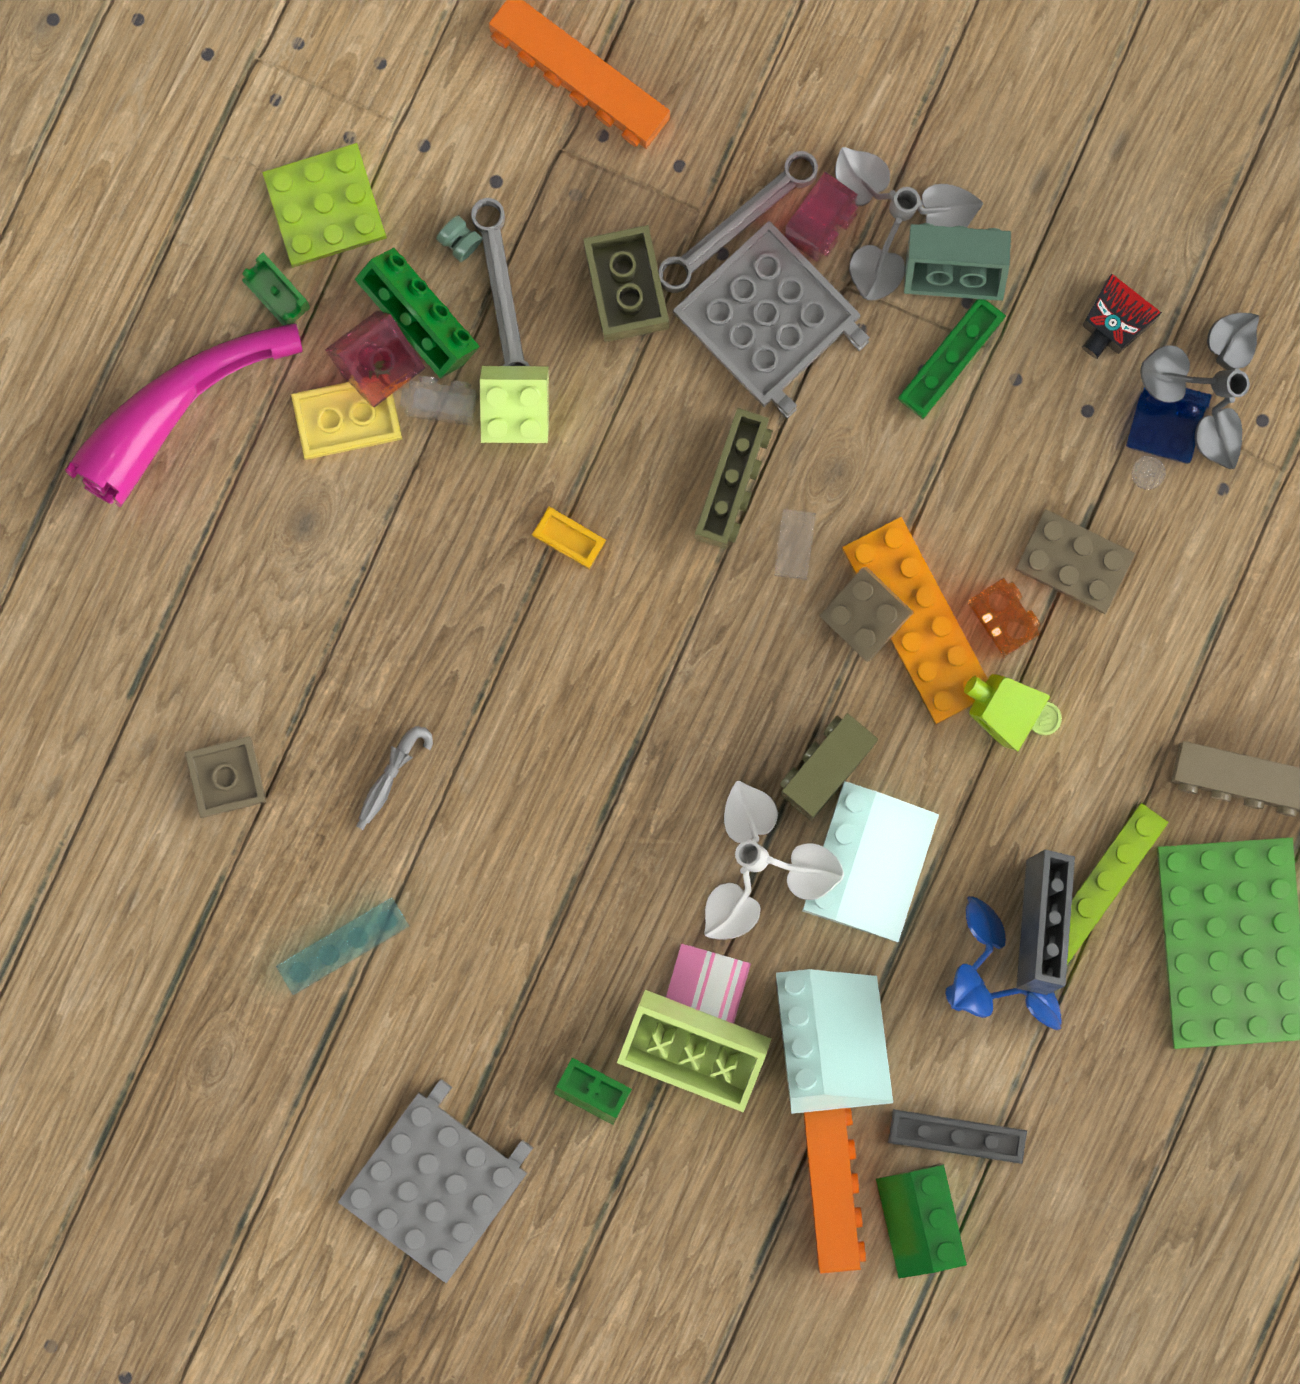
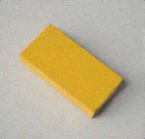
M550 506L532 533V536L587 569L591 568L606 542V539Z

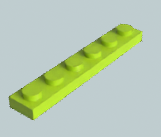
M1140 803L1072 898L1067 965L1169 823L1143 803Z

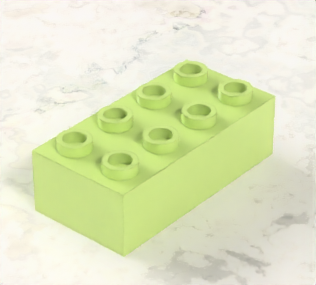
M645 990L617 1063L744 1112L772 1038Z

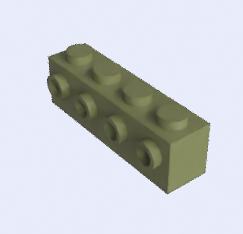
M737 408L695 531L696 540L723 549H727L729 542H736L741 524L736 523L739 510L746 512L752 494L746 491L750 479L757 480L762 461L757 460L760 448L767 449L773 430L767 428L769 418Z

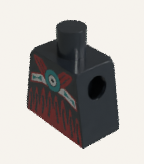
M1111 274L1083 323V327L1092 334L1083 344L1082 348L1095 359H1098L1107 346L1119 354L1153 325L1162 312Z

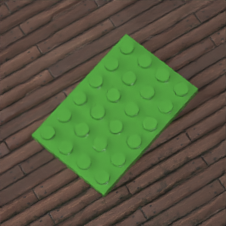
M1293 838L1157 847L1173 1049L1300 1040V918Z

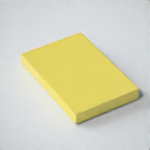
M383 374L384 381L391 385L389 375ZM373 376L371 380L370 378H364L291 394L305 460L402 440L393 392L384 397L383 394L387 387L382 384L380 376L379 379H377V376Z

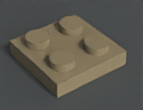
M863 567L820 614V617L868 662L872 660L914 612L869 568Z
M249 736L185 752L200 818L267 802L252 737Z

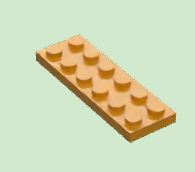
M899 517L843 546L842 550L855 574L863 567L869 568L914 612L890 640L935 725L971 707L975 699L964 693L967 682L973 676L978 677L984 682L988 678L903 518Z

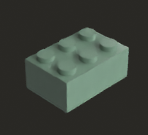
M930 223L911 224L905 262L904 294L1003 301L1010 267L1011 231H1001L997 228L973 229L965 226H934Z

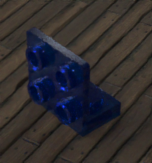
M1142 384L1126 443L1127 448L1189 464L1192 461L1196 446L1195 430L1199 420L1209 408L1212 395L1186 388L1185 395L1181 400L1167 403L1155 399Z

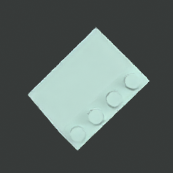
M844 781L823 847L832 852L840 861L844 871L843 880L826 895L818 899L806 900L802 912L899 942L939 814Z
M812 969L776 973L777 997L791 1114L893 1103L877 976Z

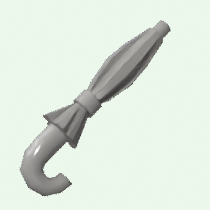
M415 726L405 733L397 748L391 746L389 765L387 764L384 770L385 773L370 788L356 827L364 830L366 824H369L380 811L388 798L393 778L399 772L398 769L413 758L408 754L418 738H423V747L431 750L433 738L432 733L427 728Z

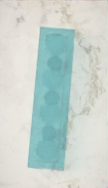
M391 897L278 964L276 967L292 995H296L410 926L394 898Z

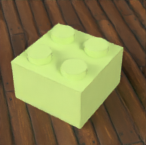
M482 366L480 375L481 443H548V366Z

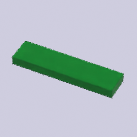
M977 299L899 395L897 400L924 420L1003 322L1006 315L986 299Z

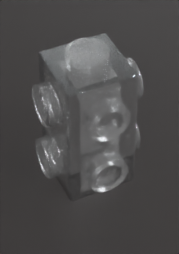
M418 376V381L410 380L409 388L403 387L400 407L406 408L405 414L408 417L473 426L477 391L470 389L471 384L467 382L451 381V386L438 384L437 378Z

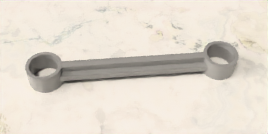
M805 151L792 153L785 162L784 171L683 256H673L665 259L658 270L663 289L671 293L684 291L689 286L691 274L793 188H804L811 185L816 179L818 164L814 156ZM796 159L809 161L813 169L811 177L805 180L795 179L789 173L791 163ZM670 264L683 266L687 273L685 282L680 285H670L664 281L663 272Z
M483 198L473 206L471 217L475 228L481 232L505 363L503 366H530L524 361L501 234V229L505 223L504 209L497 200ZM484 206L495 207L500 213L499 221L491 227L481 226L476 220V214L480 208Z

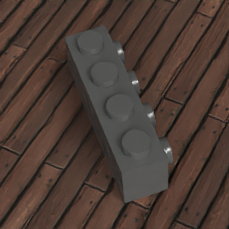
M1043 850L1026 860L1017 989L1048 995L1066 985L1075 856Z

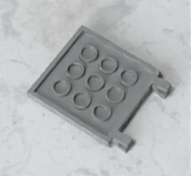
M770 221L762 226L673 309L674 315L763 407L772 401L787 419L797 410V405L782 391L843 333L858 351H861L869 343L868 340L870 338L855 324L861 316L860 313Z
M441 1079L427 1098L420 1092L416 1095L338 1203L443 1282L447 1283L527 1175V1172L520 1168L533 1147L522 1140L509 1159L438 1107L453 1088Z

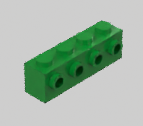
M395 248L372 258L354 279L440 379L464 366L480 347L471 337L470 333L451 314L447 306L438 299L427 283L419 277Z

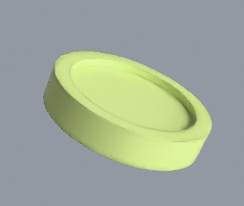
M1047 702L1032 730L1039 735L1054 733L1060 727L1062 721L1061 712L1058 707L1053 703Z

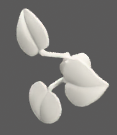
M741 781L735 782L728 796L724 813V824L729 837L735 842L740 843L736 848L735 858L743 866L740 872L743 874L745 890L743 891L737 884L726 883L719 885L711 892L706 902L704 934L712 939L727 940L742 936L749 932L757 923L761 908L755 899L748 897L751 893L750 871L760 872L768 864L790 870L787 876V885L795 896L804 900H814L826 895L843 880L844 876L842 865L837 857L828 849L817 844L807 843L797 846L791 855L792 864L769 856L767 850L758 844V835L768 834L774 828L778 818L777 806L766 793Z

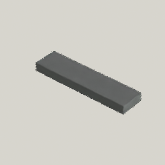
M893 1109L888 1143L1022 1164L1027 1130Z

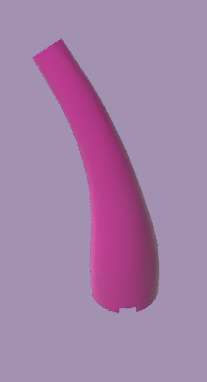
M293 323L234 338L204 350L169 369L140 389L103 421L79 448L66 467L65 472L72 479L79 474L84 478L82 480L85 484L84 489L109 504H112L115 500V504L118 507H122L189 405L200 394L224 377L245 366L272 357L276 360L303 352L297 324Z

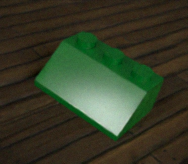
M944 1164L876 1178L899 1279L936 1273L967 1265Z

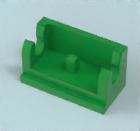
M263 252L256 258L257 263L250 270L246 268L243 271L242 275L244 278L242 281L283 326L293 324L311 307L306 298Z
M571 1058L556 1086L554 1094L614 1125L632 1089Z

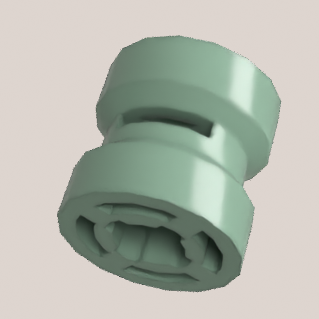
M458 215L443 227L436 240L443 246L451 248L453 256L459 262H463L478 248L483 238L476 231H470L466 227V222Z

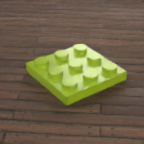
M357 143L262 172L292 268L387 239Z

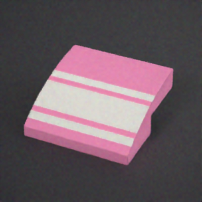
M681 944L666 998L734 1024L751 964Z

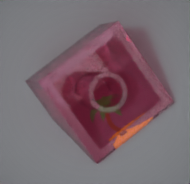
M378 310L325 349L342 376L372 407H376L425 369V366L391 314Z

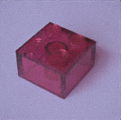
M824 172L786 225L785 237L796 248L815 261H818L822 254L828 257L838 243L837 238L840 229L847 230L857 216L856 212L859 208L856 205L858 194L827 172Z

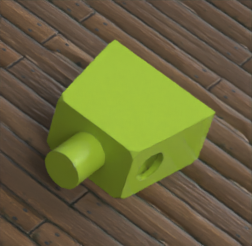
M991 674L986 682L973 676L964 688V693L975 699L969 710V715L1003 747L1015 751L1020 750L1050 698L1046 693L997 674Z

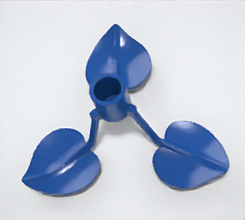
M967 897L966 921L973 936L980 943L986 945V948L972 966L962 964L957 968L953 984L945 990L946 998L951 1008L957 1011H967L975 1016L986 1018L993 1012L992 999L1024 994L1026 996V1006L1031 1014L1042 1024L1054 1030H1060L1062 1028L1061 1012L1054 992L1044 995L1017 988L993 993L988 991L983 979L976 970L993 952L994 947L1002 949L1005 946V930L1000 918L989 905L978 898Z

